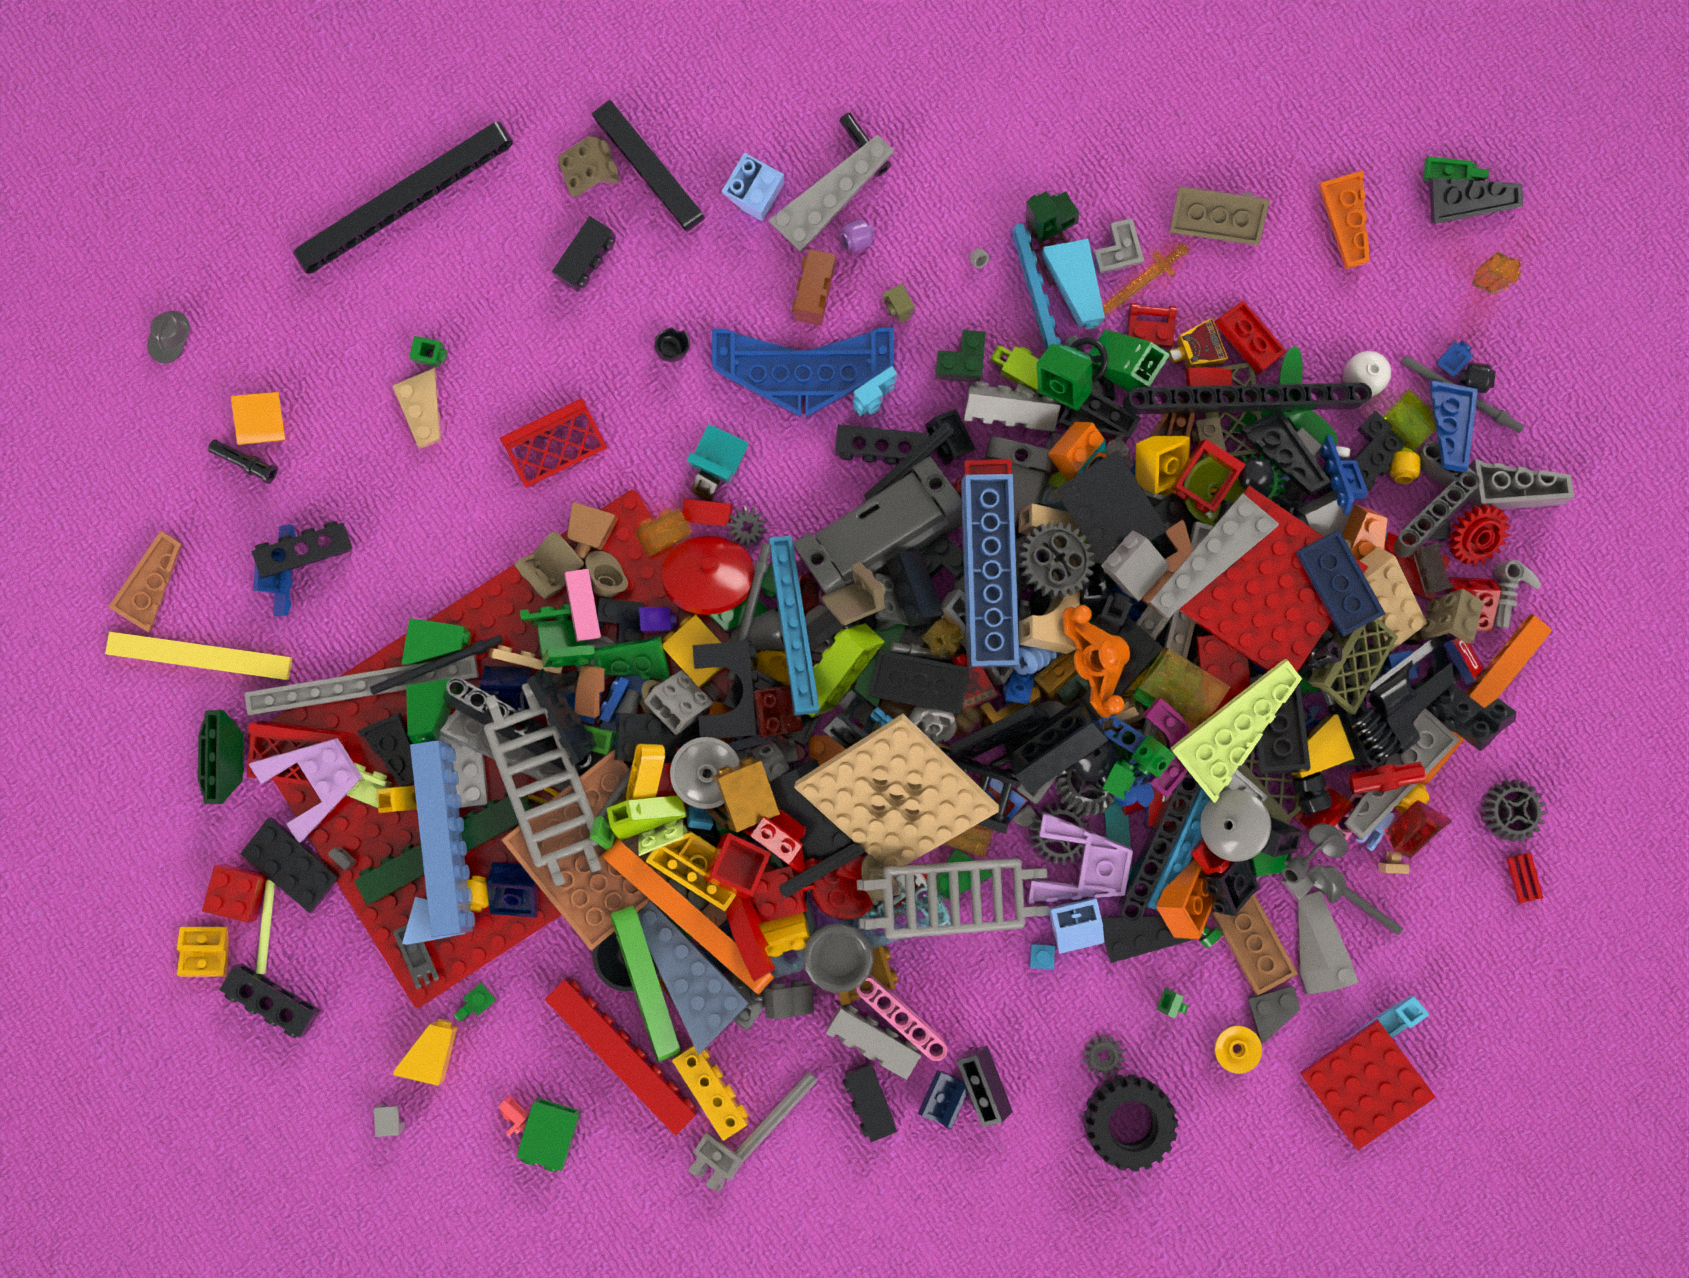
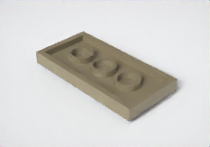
M1178 185L1169 232L1259 246L1270 200L1268 198Z

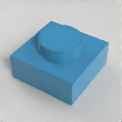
M688 804L686 808L688 827L711 830L713 818L704 809Z
M1031 944L1029 967L1054 970L1055 946Z

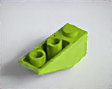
M679 796L627 800L606 808L610 828L620 841L687 817L684 802Z

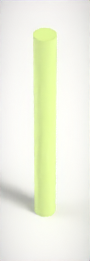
M269 879L265 882L256 974H266L275 883Z

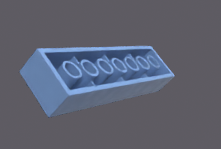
M1013 474L965 475L961 479L967 667H1014L1019 665Z
M442 741L412 744L410 749L431 937L473 932L472 927L475 926L474 913L470 912L472 892L467 886V879H469L470 873L464 859V855L467 854V847L465 841H462L461 832L464 831V822L462 817L459 816L461 797L457 794L456 790L459 777L457 771H454L453 764L456 761V752L451 744Z

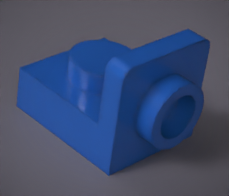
M1454 339L1452 345L1436 363L1455 377L1473 357V354L1470 352L1472 347L1463 340L1458 342Z

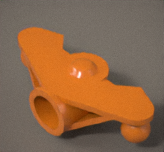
M1078 605L1076 608H1065L1063 611L1064 633L1075 642L1077 650L1074 654V664L1078 674L1082 678L1089 680L1091 686L1090 703L1102 718L1121 713L1125 707L1124 700L1118 695H1113L1124 665L1127 664L1130 658L1128 644L1123 638L1117 635H1110L1089 623L1088 621L1091 619L1092 614L1086 605Z

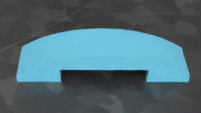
M1412 995L1382 1012L1360 1030L1378 1019L1391 1038H1393L1408 1026L1411 1029L1430 1014L1417 998Z

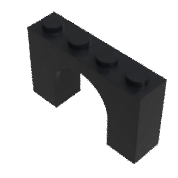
M752 641L693 645L694 669L725 667L734 671L741 679L743 685L741 702L734 710L725 714L698 716L700 738L758 735L759 730L763 729L762 716H758L757 706H761L760 693L756 692L755 683L759 682L758 669H754L753 659H757L756 645H752Z

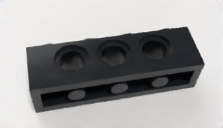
M838 424L835 456H840L839 459L850 461L855 457L862 458L863 462L875 463L876 460H885V464L898 465L899 462L903 461L929 437V433ZM855 440H862L866 445L863 449L858 450L852 444ZM879 442H885L888 445V449L880 452L876 449L875 445ZM902 444H907L911 451L908 454H902L899 452L898 447Z
M332 521L324 524V529L315 531L314 528L301 531V536L292 538V535L278 538V543L269 545L268 542L255 545V550H252L251 554L260 579L351 552L353 548L344 523L338 524L337 521ZM321 536H327L331 540V545L325 548L321 547L317 540ZM298 543H304L308 546V552L300 555L296 553L294 547ZM276 550H281L285 553L286 557L283 561L276 562L271 557L272 553Z
M243 963L232 967L219 991L225 994L224 997L232 1002L238 1001L245 1006L244 1009L252 1014H260L265 1017L264 1021L272 1026H280L285 1029L284 1033L292 1038H300L306 1035L321 1011L265 976L256 974L255 970ZM246 985H250L252 987V996H249L246 993ZM267 996L273 1001L271 1008L265 1003ZM286 1008L290 1009L293 1013L291 1020L285 1016Z

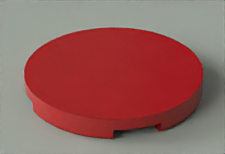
M835 870L815 882L817 888L811 889L812 897L819 909L829 917L845 921L859 918L869 912L873 906L867 891L857 890V881L835 876Z

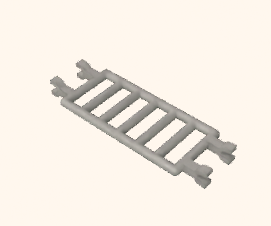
M526 683L522 685V690L529 705L527 710L503 718L495 695L485 698L494 722L486 724L484 732L533 863L536 867L547 865L554 885L557 887L565 883L557 860L584 851L591 873L601 869L593 848L598 843L588 838L541 856L537 842L587 824L591 833L594 815L575 765L572 766L568 759L571 757V754L567 747L562 748L558 740L561 738V735L555 726L551 727L549 724V727L499 744L495 731L543 713L548 718L547 709L540 707L529 684ZM554 736L557 749L508 767L503 753L543 738ZM557 758H562L566 771L516 789L512 775ZM570 779L575 793L524 811L520 800L521 797ZM575 802L579 803L583 815L533 834L528 820Z
M1019 858L887 866L882 870V879L857 880V890L883 889L884 917L859 919V929L885 928V936L888 939L1021 929L1025 926V917L1049 916V906L1035 905L1024 907L1023 879L1047 878V868L1022 869V861ZM1002 868H1013L1015 920H1003ZM992 869L994 921L982 922L980 870ZM958 871H970L973 923L960 924ZM948 872L951 925L939 926L936 873ZM914 874H927L928 927H917ZM905 875L907 928L894 929L892 876Z

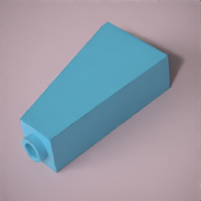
M1083 239L1043 247L1041 252L1042 260L1079 328L1094 329L1099 327L1105 315L1089 240Z

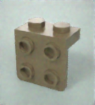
M588 136L559 155L558 162L572 197H578L600 182L615 185L621 181L618 175V168L610 152L611 148L606 139Z
M557 531L549 533L532 554L520 558L514 565L520 571V574L535 588V591L546 599L559 593L566 586L565 572L580 570L584 562Z
M861 562L852 565L853 584L822 597L823 603L842 625H847L885 609L884 594L886 591L881 581H877L872 571L866 569Z
M1464 589L1431 600L1427 605L1425 616L1427 624L1422 627L1421 638L1426 641L1433 637L1451 633L1465 643L1474 642L1483 601Z

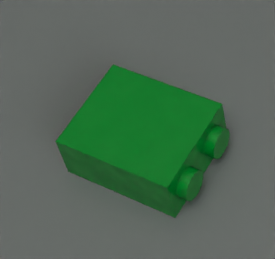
M537 1097L532 1104L516 1157L522 1159L521 1161L527 1165H535L536 1163L543 1165L544 1169L550 1172L562 1171L566 1165L582 1111Z

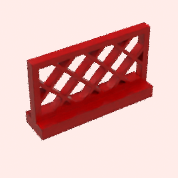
M583 398L500 437L525 488L607 449ZM582 414H586L589 420L586 431L574 427L576 418ZM572 420L571 425L565 424L566 422ZM563 425L570 428L566 441L553 437L556 427ZM591 426H592V428H593L595 434L589 432ZM552 429L550 435L545 434V432ZM573 429L585 433L581 446L568 442ZM588 434L597 437L601 446L594 450L585 448L584 445ZM539 435L549 437L545 450L533 447L535 437ZM552 439L565 443L561 456L548 452ZM531 440L530 445L524 444L525 442ZM567 444L580 448L577 458L571 460L563 457ZM518 445L528 447L525 460L516 458L512 448ZM531 449L544 453L540 466L527 462ZM583 450L589 451L581 455ZM547 454L560 458L557 467L552 470L543 467ZM562 459H563V460H566V461H569V462H567V463L561 465ZM518 461L523 463L522 469ZM526 464L539 468L536 478L527 481L524 475ZM542 469L548 471V472H546V473L540 475Z
M260 720L251 722L248 727V733H251L246 777L257 778L249 764L260 758H267L265 754L272 748L277 754H283L277 746L283 740L288 741L294 748L293 750L300 749L304 744L314 745L338 738L343 747H345V742L348 741V732ZM257 737L265 738L271 746L262 752L257 746ZM292 765L289 767L292 772L288 775L281 776L277 774L269 779L312 786L309 780L304 779L298 772L300 766L295 768Z

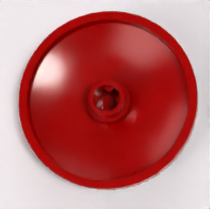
M717 536L695 537L680 543L666 556L662 565V585L669 599L686 611L704 615L723 613L737 607L749 596L754 578V564L747 551L729 539Z

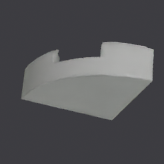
M1028 804L1019 810L1011 820L1024 827H1029L1030 825L1037 826L1038 822L1033 821L1032 818L1033 816L1038 817V815Z

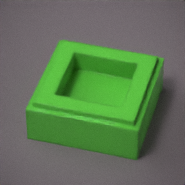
M602 816L594 818L590 838L605 849L611 848L615 833L611 830L609 822Z

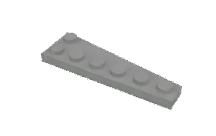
M876 135L774 215L769 222L802 253L894 154V150L879 135Z
M1241 494L1156 593L1149 604L1163 616L1169 618L1273 531L1279 523L1246 495Z
M476 701L471 702L474 706H481ZM456 709L439 734L495 760L484 732L485 725ZM495 732L499 744L511 741ZM524 747L503 753L508 766L538 756ZM547 762L525 770L522 773L542 780L564 770ZM570 779L553 785V787L563 790L571 784Z
M1425 708L1412 722L1420 735V740L1403 754L1395 753L1390 756L1384 765L1395 764V766L1421 761L1426 775L1460 740ZM1417 784L1400 786L1398 789L1379 792L1378 790L1365 792L1344 824L1363 840Z

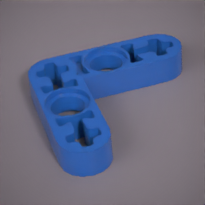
M1115 716L1101 717L1098 720L1100 724L1103 720L1108 721L1112 719L1114 727L1119 728V724L1124 726L1118 733L1117 739L1112 737L1116 732L1110 729L1105 734L1107 738L1133 754L1147 737ZM1126 731H1131L1135 735V741L1131 745H1126L1122 742L1121 736ZM1132 758L1129 760V762L1132 764H1138ZM1142 773L1140 777L1135 778L1134 781L1137 783L1135 786L1132 785L1130 787V793L1128 796H1125L1124 800L1115 795L1114 797L1119 801L1130 800L1146 775Z

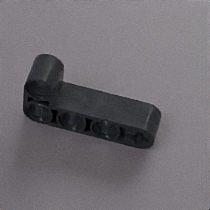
M1364 672L1358 673L1359 685H1362ZM1378 675L1374 679L1373 683L1379 679ZM1351 676L1345 678L1347 688L1352 687ZM1338 682L1334 683L1336 690H1339ZM1353 691L1348 692L1347 701L1351 705L1354 700ZM1364 700L1357 710V716L1367 710ZM1336 703L1335 706L1361 764L1367 767L1383 765L1387 758L1370 759V756L1373 754L1372 752L1376 755L1378 751L1369 752L1370 746L1364 747V745H1372V743L1363 744V740L1360 736H1357L1361 728H1352L1351 726L1355 719Z

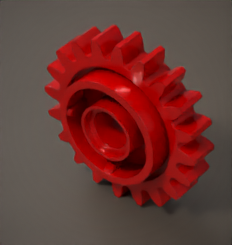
M1482 503L1480 508L1473 505L1472 512L1464 510L1465 517L1458 516L1459 524H1452V528L1455 531L1448 534L1452 538L1447 543L1452 547L1449 551L1457 560L1466 565L1471 563L1476 566L1478 561L1485 564L1486 557L1492 560L1493 552L1500 553L1499 546L1506 545L1503 538L1510 536L1505 531L1511 527V525L1506 523L1509 518L1504 515L1505 512L1492 504L1487 506Z

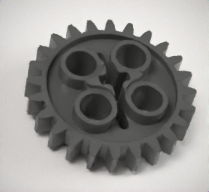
M1050 521L1046 527L1044 524L1038 526V530L1034 528L1030 531L1031 536L1027 535L1024 537L1026 543L1020 545L1019 548L1025 552L1018 555L1024 561L1018 567L1025 568L1026 571L1021 576H1029L1026 584L1034 583L1033 591L1041 588L1042 596L1050 592L1052 599L1057 594L1062 599L1067 594L1069 596L1075 594V590H1082V584L1085 585L1089 582L1086 576H1091L1093 572L1088 568L1095 565V562L1090 561L1089 558L1094 556V553L1087 551L1091 544L1083 543L1086 535L1080 538L1077 536L1079 529L1072 532L1071 524L1063 528L1062 522L1059 521L1054 527L1053 522ZM1054 539L1060 541L1061 548L1055 546ZM1037 553L1043 555L1044 563L1037 559ZM1056 557L1059 559L1057 563L1054 561ZM1069 557L1076 561V567L1070 565ZM1052 571L1058 574L1059 581H1055L1052 578Z

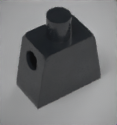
M1095 563L1094 566L1088 568L1093 574L1086 577L1088 580L1093 581L1094 585L1089 587L1090 584L1088 583L1082 584L1083 589L1080 590V605L1089 607L1092 614L1091 617H1095L1097 613L1103 611L1108 599L1104 569L1101 563Z

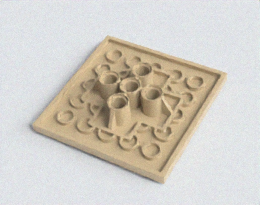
M904 714L896 717L798 779L794 786L798 792L849 838L861 844L864 851L868 855H872L882 867L907 865L999 812V805Z

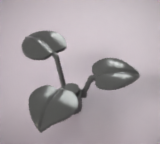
M1320 823L1314 825L1309 831V838L1317 846L1306 857L1297 856L1292 858V854H1288L1284 862L1287 866L1283 869L1282 874L1287 881L1294 884L1308 875L1314 886L1333 904L1345 891L1346 880L1343 874L1333 866L1324 867L1322 864L1312 866L1309 869L1308 861L1320 848L1326 855L1340 858L1347 852L1348 844L1345 836L1336 827Z

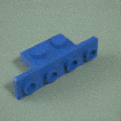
M1326 436L1324 444L1320 447V456L1324 458L1326 473L1330 475L1331 487L1337 495V504L1341 506L1343 515H1349L1354 499H1366L1368 490L1357 461H1341L1332 436Z
M280 525L278 538L292 535V538L296 537L294 525ZM276 550L271 555L272 559L276 562H281L286 557L285 553L281 550ZM255 565L253 591L274 593L273 616H288L291 608V600L289 599L290 588L293 584L291 570L260 579Z
M1015 669L1013 670L1003 688V694L1006 695V705L1013 702L1029 704L1036 672L1020 675Z
M626 675L624 678L620 677L619 681L615 680L610 688L612 695L609 701L605 700L600 708V713L602 714L600 719L603 720L600 728L616 732V715L614 713L625 696L627 689L639 692L640 699L642 684L649 679H642L641 676Z

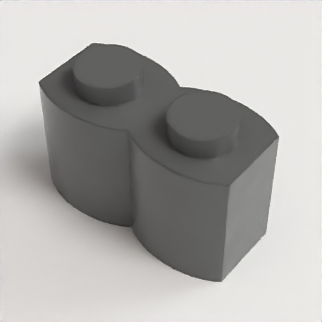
M792 980L791 985L785 986V983H772L771 988L764 989L766 1018L781 1019L814 1013L812 984H805V980Z

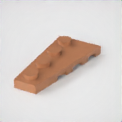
M160 531L108 608L148 633H151L183 544L167 533Z

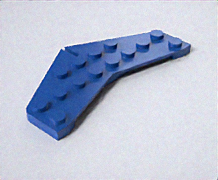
M894 327L878 328L866 334L811 350H795L736 334L734 331L727 329H712V365L716 373L800 418L801 397H806L807 418L849 395L891 366H894Z

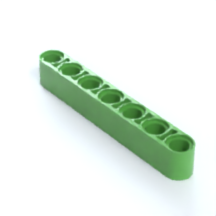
M633 905L610 913L657 1061L661 1062L680 1054L681 1051L638 914Z

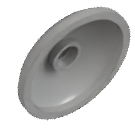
M711 737L696 738L684 744L675 754L670 769L672 786L677 795L693 807L710 809L724 804L718 784L713 781L712 776L718 774L717 770L726 766H731L732 768L739 765L740 760L727 743ZM706 769L712 772L709 778L703 776V771Z
M1237 789L1220 792V797L1216 803L1210 799L1203 809L1200 820L1203 840L1207 847L1222 859L1228 861L1251 859L1264 849L1271 834L1269 812L1264 803L1250 792ZM1228 821H1231L1233 824L1231 830L1227 828Z

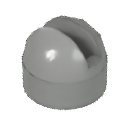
M975 248V251L970 252L969 259L975 268H982L988 263L989 255L985 250Z

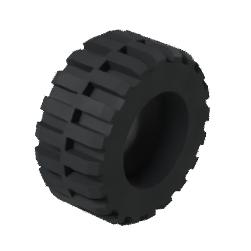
M1122 1074L1116 1075L1114 1080L1106 1079L1103 1081L1104 1085L1101 1088L1096 1087L1092 1091L1094 1095L1092 1099L1088 1098L1086 1102L1088 1106L1087 1111H1084L1083 1116L1085 1132L1096 1153L1111 1166L1115 1165L1123 1171L1126 1168H1130L1132 1172H1138L1140 1167H1144L1147 1170L1153 1167L1151 1163L1155 1161L1158 1163L1164 1160L1162 1155L1165 1152L1168 1154L1171 1152L1173 1147L1170 1144L1172 1141H1176L1177 1138L1175 1128L1178 1127V1119L1174 1115L1176 1111L1169 1101L1170 1099L1156 1084H1153L1144 1077L1139 1078L1133 1074H1128V1077H1123ZM1128 1101H1138L1144 1104L1150 1111L1152 1117L1150 1129L1137 1142L1121 1143L1110 1133V1116L1119 1105Z

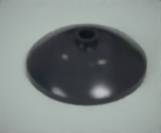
M614 931L593 949V966L598 977L610 988L625 992L634 991ZM651 955L656 974L658 975L659 970Z

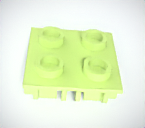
M683 818L638 834L639 856L684 838V834L689 832L686 825L683 826Z

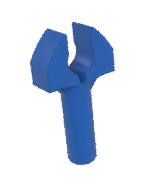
M1311 706L1306 709L1308 713V719L1305 720L1306 729L1312 725L1317 726L1328 716L1325 715L1320 720L1314 719L1316 713L1325 707Z

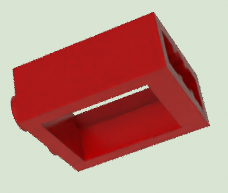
M1204 439L1200 441L1171 488L1176 491L1174 494L1184 501L1189 499L1195 503L1194 508L1204 514L1207 512L1212 513L1216 511L1246 464L1209 440ZM1202 453L1230 470L1209 503L1182 486Z

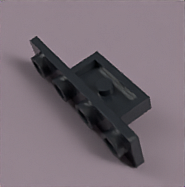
M828 609L806 626L810 652L823 642L827 646L835 640V633L842 628L845 630L851 628L856 622L842 625Z

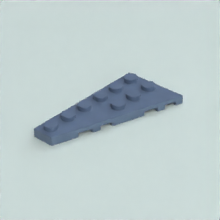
M650 901L638 913L646 943L699 1055L750 1002L655 903Z

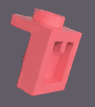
M509 1095L499 1105L502 1116L506 1120H512L515 1123L506 1133L508 1136L513 1132L518 1135L527 1123L524 1120L529 1116Z

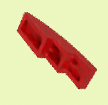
M736 895L725 912L741 957L755 982L776 968L765 950L769 944L759 928V925L763 923L750 898L745 899Z

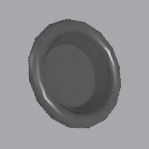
M838 923L826 925L814 932L806 942L803 960L805 970L812 982L823 990L841 993L849 992L864 983L871 974L874 956L873 948L866 935L853 926Z

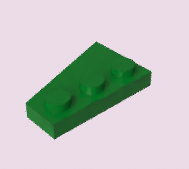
M660 636L594 648V664L596 667L604 668V674L641 676L642 679L658 678L662 679V681L671 677Z

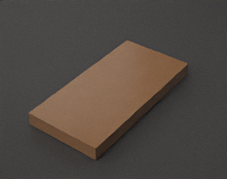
M1255 893L1235 916L1220 914L1216 910L1211 912L1256 996L1298 975Z

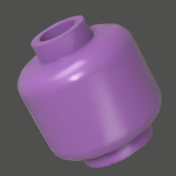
M857 219L842 227L839 235L840 242L845 250L857 253L872 245L874 229L871 224H867L862 219Z

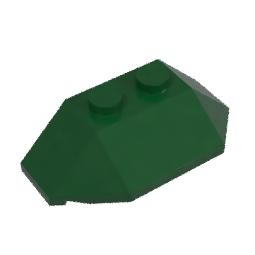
M224 710L205 711L204 720L198 734V783L200 791L204 796V804H223L243 780V733Z

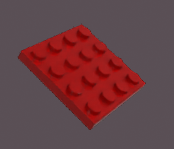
M1378 1019L1300 1072L1357 1150H1360L1436 1098Z

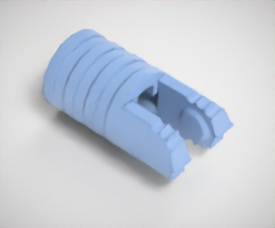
M1390 812L1372 830L1373 834L1366 843L1367 849L1370 851L1376 848L1396 816ZM1372 831L1363 840H1361L1358 836L1356 837V840L1359 843L1365 842L1372 833Z

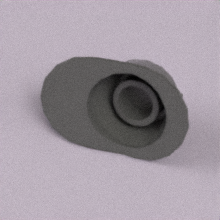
M168 311L159 314L152 320L147 348L150 356L157 362L167 364L175 361L180 356L190 329L189 321L185 315L177 311Z

